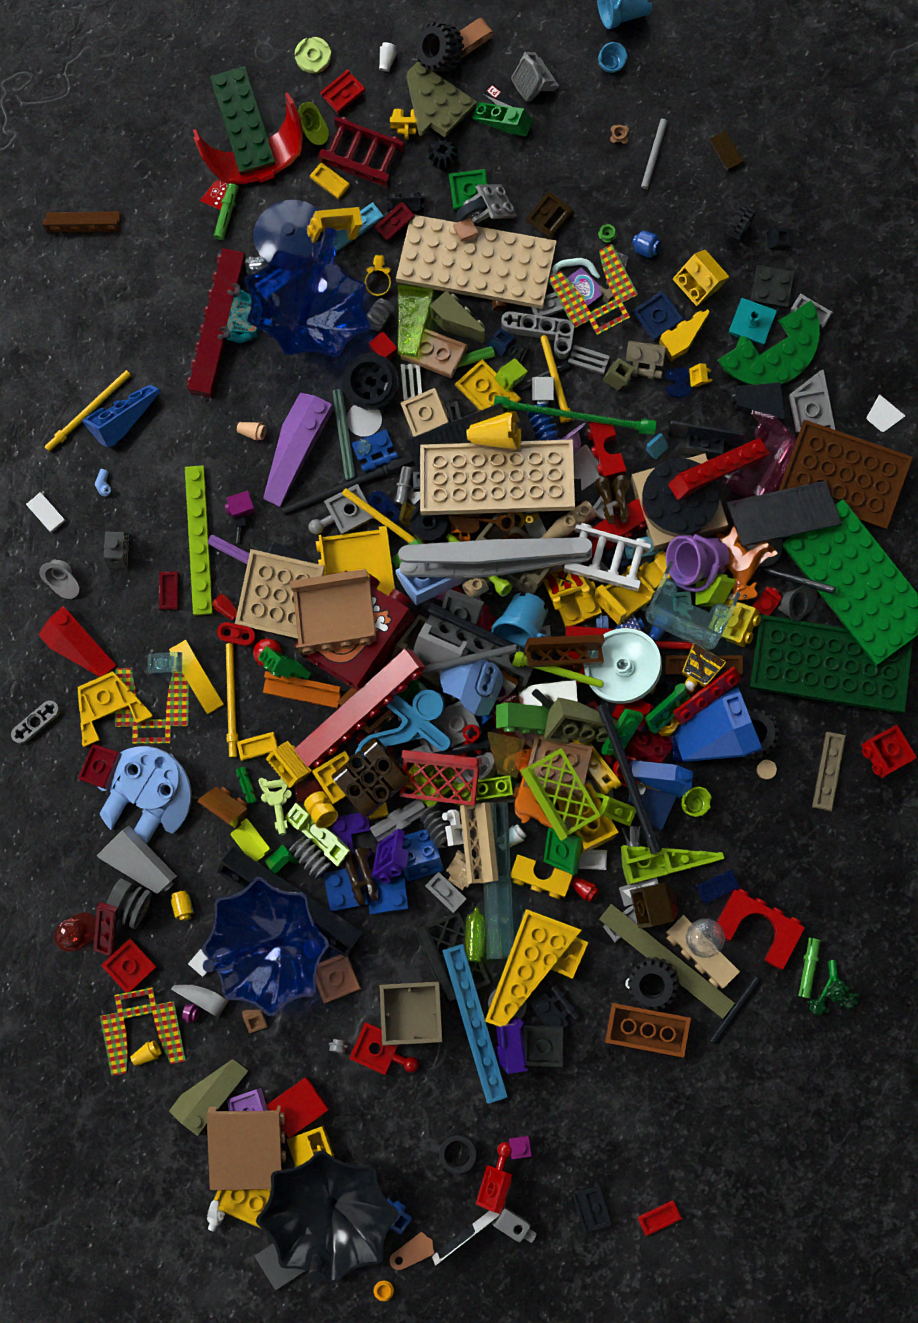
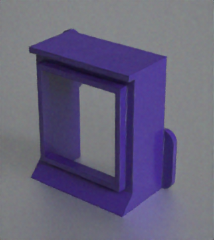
M518 1017L511 1018L506 1025L496 1026L499 1045L496 1046L498 1065L508 1074L528 1071L525 1067L527 1064L521 1029L524 1022Z

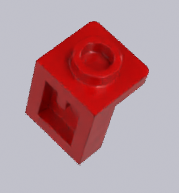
M767 586L752 607L756 608L760 614L769 616L782 600L781 593L773 587L770 589Z

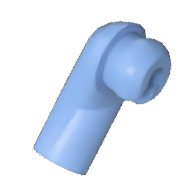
M100 469L95 487L100 495L108 496L111 493V487L106 482L109 471Z

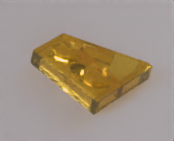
M488 732L487 735L497 773L518 778L525 739Z

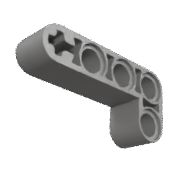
M506 312L503 314L501 325L505 332L536 338L546 335L549 340H555L554 354L558 359L569 357L574 333V325L571 321L517 312ZM527 322L533 324L531 328H525L523 325ZM549 325L552 329L544 331L542 327ZM562 328H568L570 332L564 334L560 330ZM565 346L567 350L561 352L558 350V347Z

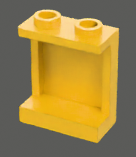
M359 207L315 211L309 226H307L308 237H311L312 243H315L321 232L346 230L348 240L355 239L363 225Z
M631 565L627 567L626 572L621 576L626 577V575H629ZM639 571L636 575L637 580L641 581L638 592L611 584L605 587L600 585L595 590L593 598L618 625L650 603L655 595L654 588L641 577Z

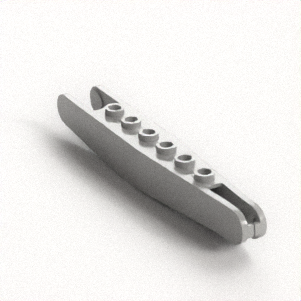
M578 537L494 539L417 544L401 547L398 556L402 561L400 572L407 577L481 578L568 563L585 562L592 556V543L587 538Z

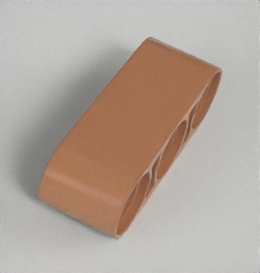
M483 18L475 20L460 30V36H463L462 44H464L462 49L464 53L460 59L493 36V31Z

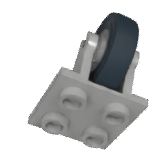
M501 184L477 185L478 194L463 203L464 206L456 213L459 222L471 218L473 223H479L489 216L491 219L515 218L517 216Z

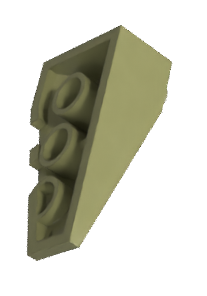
M558 697L549 710L544 739L547 741L562 744L568 743L569 740H579V743H585L589 739L605 742L608 738L599 712L574 700ZM613 719L614 725L618 720Z
M234 1059L230 1060L183 1093L169 1112L195 1135H201L207 1127L209 1107H217V1111H219L248 1070Z

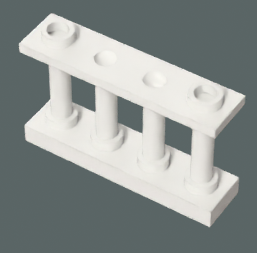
M576 524L575 532L580 533V537L587 538V536L599 538L592 564L589 567L581 565L582 562L568 563L564 566V572L638 592L641 581L637 580L636 575L643 551L649 552L651 544H647L648 541L637 538V540H632L592 529V526L589 524ZM606 540L617 543L611 568L608 572L600 570L599 567ZM629 546L636 548L629 575L624 577L619 575L618 568L624 547Z

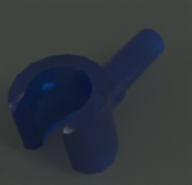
M672 735L673 760L683 762L678 750L676 736Z

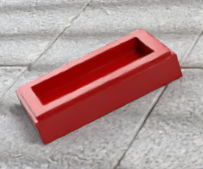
M673 1200L637 1217L646 1236L682 1219Z

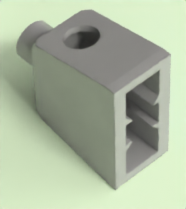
M505 1206L501 1214L491 1222L494 1227L519 1243L524 1239L531 1244L537 1233L529 1229L531 1225L526 1220Z

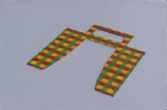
M612 244L599 250L606 279L615 299L592 312L589 311L579 292L561 271L549 277V281L574 328L590 321L596 334H599L630 318L623 302L638 295ZM617 307L620 308L623 315L600 327L595 321L596 318Z
M174 667L167 697L166 719L145 720L137 724L129 706L115 712V727L132 726V744L171 743V726H188L189 683L181 669ZM116 668V675L136 696L131 668ZM138 728H165V737L138 738Z
M153 987L114 995L117 1013L100 1016L111 1076L124 1074L127 1071V1038L124 1018L153 1013L161 1044L170 1063L186 1061L174 1001L156 1005ZM143 995L149 996L150 1004L128 1009L122 1008L121 1000Z

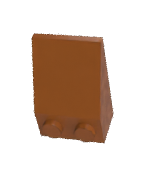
M215 787L199 798L197 802L235 829L238 828L250 811L246 808V802L240 798L235 800L230 797L232 793L224 787L221 789Z

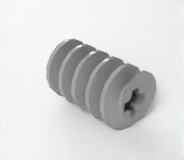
M302 837L289 849V852L296 851L294 858L301 857L299 863H306L304 869H311L309 875H316V879L329 868L332 862L324 863L326 856L319 857L321 850L314 851L316 844L309 845L311 838L304 840V837Z

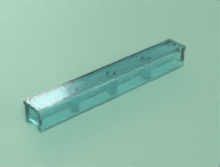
M480 802L491 804L499 880L483 883L487 960L504 959L509 957L514 943L508 802Z

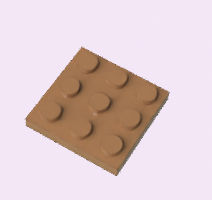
M536 735L528 767L562 748L584 786L593 747L573 742L561 744L547 741L544 739V736ZM561 754L553 758L551 766L562 768L564 759ZM540 765L533 769L536 776L545 778L548 767ZM550 768L548 779L558 781L561 771ZM564 772L561 782L572 785L574 778L572 773ZM524 780L523 787L529 788L528 784ZM546 782L545 791L555 794L557 784ZM560 785L558 795L568 797L571 788ZM573 789L571 797L581 799L582 790Z

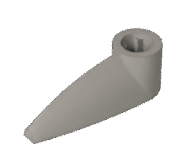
M174 985L171 989L216 1017L220 1016L228 1003L227 999L217 993L199 986Z

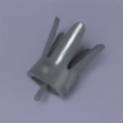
M641 825L639 830L638 826H635V828L631 826L630 835L627 828H621L627 846H641Z

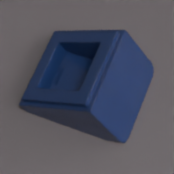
M499 328L491 336L487 347L492 346L495 353L503 356L515 338Z

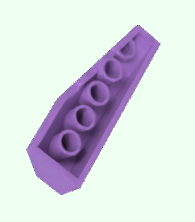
M299 394L281 428L263 497L264 500L281 507L333 412L331 403L314 395Z

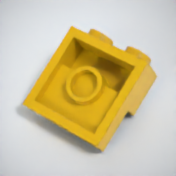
M585 578V581L590 588L592 598L585 600L581 590L560 597L563 608L558 610L565 628L566 626H575L602 614L601 610L603 608L593 598L596 586L588 578Z
M726 598L723 605L717 607L707 632L745 648L746 644H750L753 639L752 630L754 626L757 627L761 621L760 612L754 607Z

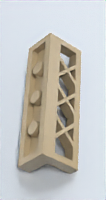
M480 803L476 804V806L460 805L468 884L499 881L491 804ZM467 809H472L471 820L468 817ZM471 829L474 832V839L470 837ZM473 849L476 851L477 857L475 859L472 856ZM475 868L478 871L479 879H474Z

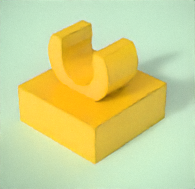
M700 363L689 369L691 387H699L712 381V379H708L707 373L711 372V369L707 368L706 364Z

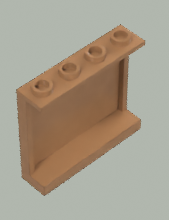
M366 569L290 581V588L294 594L299 644L296 647L300 653L313 654L317 650L332 651L336 647L351 648L355 644L370 645L372 642L377 641L370 575Z
M281 1106L277 1107V1111H217V1107H209L207 1112L210 1190L271 1189V1174L277 1170H286L283 1169V1163H286V1150H282V1144H285V1132H282L281 1125L285 1124V1114L281 1113Z

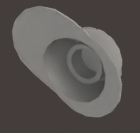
M53 559L50 563L41 566L39 571L40 577L59 596L72 599L79 594V584L72 576V570L68 563Z
M486 752L474 757L483 759L478 780L494 778L497 772L499 773V769L495 764V757L492 753ZM467 769L462 773L467 782L473 779L474 770ZM460 777L456 778L458 783L463 782Z

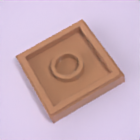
M338 955L310 967L324 1004L361 989L348 956L346 958L343 955Z

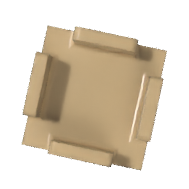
M436 388L401 402L413 436L449 423V414Z

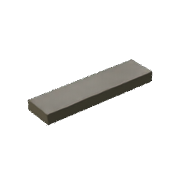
M826 732L812 808L832 811L846 735Z

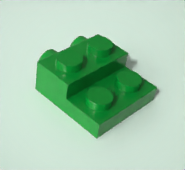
M268 646L259 655V661L264 663L263 667L271 671L270 673L278 678L284 676L289 679L292 675L298 679L300 677L308 679L311 674L298 661Z

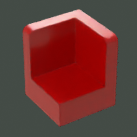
M381 332L369 342V348L373 353L384 356L388 360H391L398 354L397 347L384 332Z

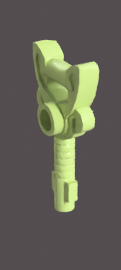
M260 778L258 780L259 785L264 793L261 799L264 803L268 802L270 806H274L277 821L275 822L276 831L278 830L279 835H285L288 827L287 821H284L282 805L287 802V799L292 797V792L288 790V785L281 778L268 782L266 779ZM282 787V789L277 792L269 791V789Z

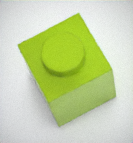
M513 359L500 368L494 379L508 392L522 382L528 371L516 359Z

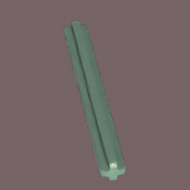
M336 389L332 393L345 479L352 480L355 479V471L342 389Z

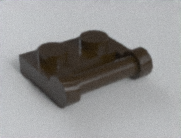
M548 191L526 218V222L542 233L547 239L553 240L555 233L567 218L574 214V210ZM561 209L563 213L550 229L546 228L547 223Z

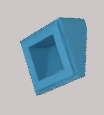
M661 433L657 434L646 446V451L654 459H657L668 449V444Z

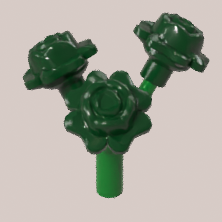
M835 960L828 962L830 978L822 995H819L817 1000L807 1001L810 1005L809 1011L815 1015L822 1016L823 1013L830 1012L824 1004L826 1001L825 996L831 998L833 1002H841L839 1006H845L847 1010L859 1004V993H849L850 987L839 980Z

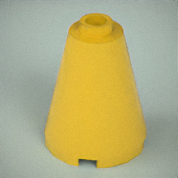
M510 411L472 424L467 429V439L476 445L518 449L521 444V429H518L516 424L520 423L518 415L515 411Z

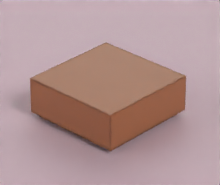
M471 218L453 224V228L461 242L478 236V231Z

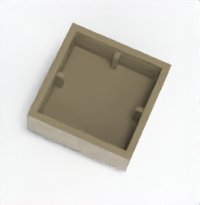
M439 982L379 985L383 1046L443 1043Z

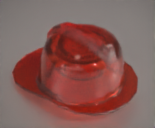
M79 913L63 921L54 932L56 945L63 951L72 952L91 942L95 936L96 918L89 913Z

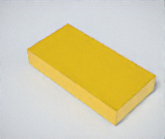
M322 162L310 175V179L338 200L350 187L346 180Z
M274 732L236 742L241 761L270 754L273 749L278 747Z

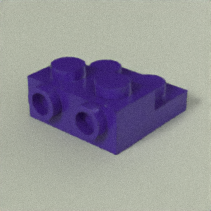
M397 829L377 844L372 877L382 883H390L391 878L401 875L402 870H405L408 866L409 861L407 858L409 851L403 849L404 831Z

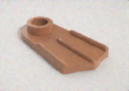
M420 1232L391 1255V1266L396 1270H402L433 1255L432 1240L423 1232ZM396 1257L403 1259L401 1264L395 1263Z

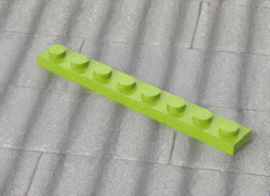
M204 465L185 467L193 615H212Z

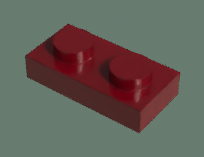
M401 202L375 226V229L388 242L415 215Z

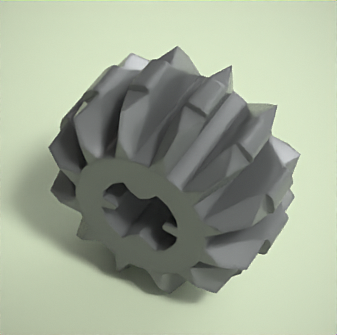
M378 299L367 314L365 323L371 329L378 332L381 331L391 318L394 306L387 300Z

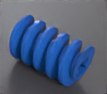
M541 403V404H538V405H535V406H540V407L542 406V408H543V407H547L549 404H548V403ZM530 411L527 413L528 418H531L530 424L534 425L532 430L536 432L535 437L539 439L538 441L560 439L555 437L559 431L552 430L556 423L550 424V421L554 419L553 416L547 417V414Z

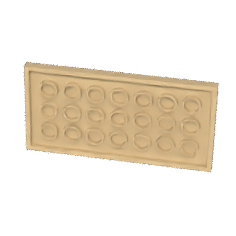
M415 215L409 221L396 282L543 309L556 248L555 240L475 226L478 236L461 242L453 228V224L457 222Z
M573 440L521 441L520 447L515 450L472 443L420 445L421 515L575 510Z

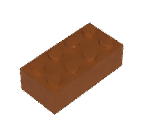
M611 1003L604 1043L684 1058L691 1018Z

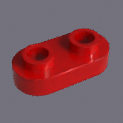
M224 622L217 629V635L223 642L250 646L255 641V633L248 626ZM226 630L231 631V634L229 636L224 635V632ZM249 634V639L244 640L243 635Z

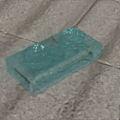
M182 652L148 654V673L182 672Z

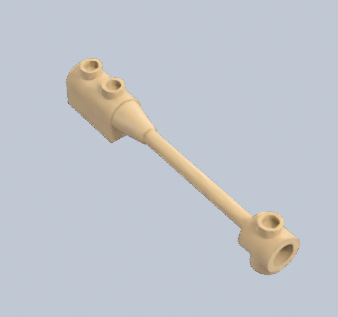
M584 501L575 507V510L569 511L556 520L542 538H569L576 533V524H589L595 520L597 515L594 508L588 501ZM487 577L471 578L462 584V587L467 596L476 599L489 590L487 584L491 581Z

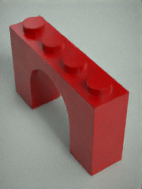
M742 889L738 891L733 890L711 932L730 941L739 923L745 916L758 914L766 917L773 925L775 934L773 943L763 961L782 970L805 928L801 926L802 922L794 917L788 919L783 916V911L775 907L773 910L766 907L767 903L761 899L756 898V900L748 897L750 894Z

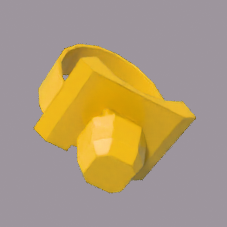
M375 255L373 261L375 267L370 266L366 269L368 275L376 270L383 271L389 278L390 288L391 278L388 273L391 269L383 267L385 265L383 255ZM366 276V278H365V287H366V289L368 290V292H370L372 295H376V296L383 295V294H385V293L387 292V291H385L384 293L376 294V293H373L372 291H370L369 288L367 287V283H366L367 276Z

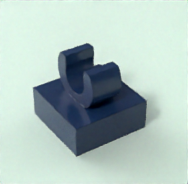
M616 549L604 553L609 568H611ZM624 550L618 569L629 565Z

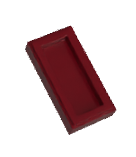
M178 571L159 572V610H179Z

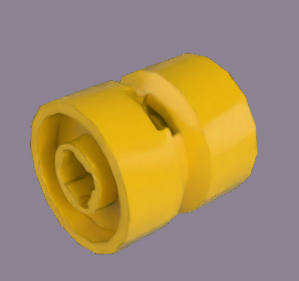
M315 792L304 801V807L308 814L311 815L316 827L327 828L338 819V813L326 793Z

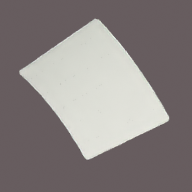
M584 445L573 455L574 479H581V490L591 485L599 477H602L597 472L596 465H599L596 458H593L588 446Z

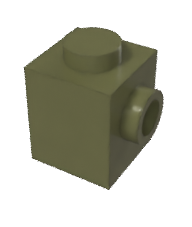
M618 358L610 366L603 381L616 390H619L622 386L626 387L632 378L630 375L634 367Z

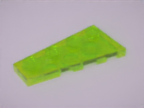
M398 284L399 355L418 356L430 312V305L435 294L434 289Z

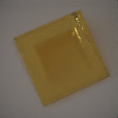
M407 502L402 503L399 516L400 524L410 526V516L416 507Z

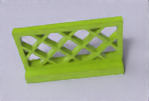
M562 748L529 767L520 770L561 841L567 838L569 834L601 816ZM561 754L564 759L562 768L551 766L553 758ZM540 765L548 767L545 778L536 776L533 769ZM550 768L561 771L558 781L548 779ZM564 772L572 773L574 777L572 785L561 782ZM546 782L557 784L555 795L546 793ZM560 785L571 788L568 798L557 796ZM573 789L582 790L583 798L581 802L571 799ZM556 799L567 801L564 812L556 810L554 807ZM570 802L580 804L578 815L567 813ZM583 805L591 807L595 814L589 818L582 817ZM566 815L577 818L575 826L567 829L564 824Z

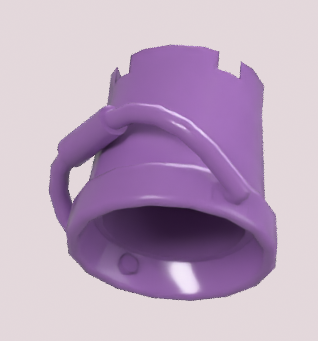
M699 535L677 536L672 539L666 551V566L669 575L675 581L674 584L692 592H699L708 588L715 581L717 575L726 571L723 570L724 566L729 564V551L726 544L720 543L718 541L720 540L719 538H703ZM707 578V582L700 587L688 586Z

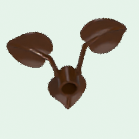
M507 512V515H500L497 520L479 518L481 513L448 514L452 525L464 533L476 532L479 529V521L495 523L499 529L504 530L506 538L501 539H524L522 535L516 532L508 535L515 524L514 519L511 517V512Z

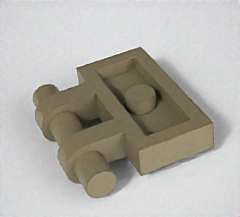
M629 341L626 361L633 362L632 367L634 369L631 376H647L648 379L662 378L663 371L656 370V365H664L666 346ZM640 363L650 364L649 369L639 368Z

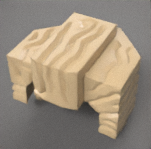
M458 850L446 871L451 875L448 881L463 890L465 887L468 888L470 884H468L465 854ZM476 868L474 869V878H475V877L477 876V874H478V871H477Z

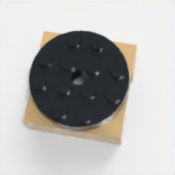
M706 454L687 459H671L661 463L656 468L632 474L630 482L635 498H638L648 527L646 533L652 551L667 549L672 539L677 536L699 535L705 538L726 531L728 523L720 501L719 487L716 480L685 497L684 501H678L668 486L679 473L708 461Z

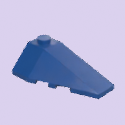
M148 385L130 394L127 400L113 402V407L106 410L103 408L96 410L84 418L82 422L100 444L107 448L114 446L126 435L157 397L160 390L152 385Z

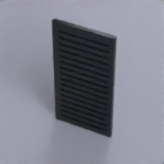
M501 402L406 439L405 441L418 472H420V445L471 443L467 439V429L472 424L504 414Z
M826 481L727 502L742 547L842 525Z

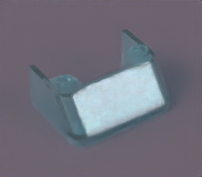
M670 561L645 614L646 620L650 624L693 644L696 643L704 649L710 650L715 648L741 593L737 591L730 607L719 603L712 607L710 613L675 597L677 585L674 581L667 578L674 563Z

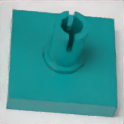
M741 298L728 334L736 337L745 336L751 342L764 346L777 310Z

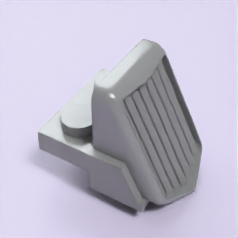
M525 52L511 77L517 91L526 102L532 101L541 91H555L559 87L536 52Z

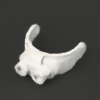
M217 1200L211 1202L207 1215V1220L210 1223L208 1229L210 1231H216V1228L222 1223L226 1214L218 1210L219 1202Z

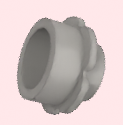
M333 1039V1043H329V1051L345 1054V1049L348 1046L344 1045L345 1041Z

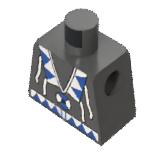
M105 532L104 560L108 569H127L129 533Z

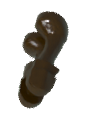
M620 475L614 479L613 491L616 501H612L610 479L599 477L594 482V487L603 499V511L607 522L614 524V514H620L621 523H626L629 517V507L625 501V493L630 488L629 478L625 475Z
M371 848L354 850V855L364 881L360 882L351 852H349L339 866L346 869L352 885L353 897L360 906L366 905L362 893L369 891L372 901L378 900V888H376V882L372 877L368 862L373 856Z

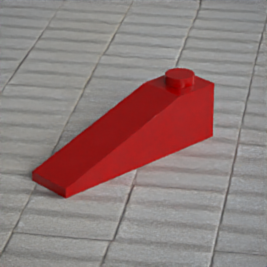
M64 606L48 619L38 634L51 650L99 677L108 674L116 667V664Z

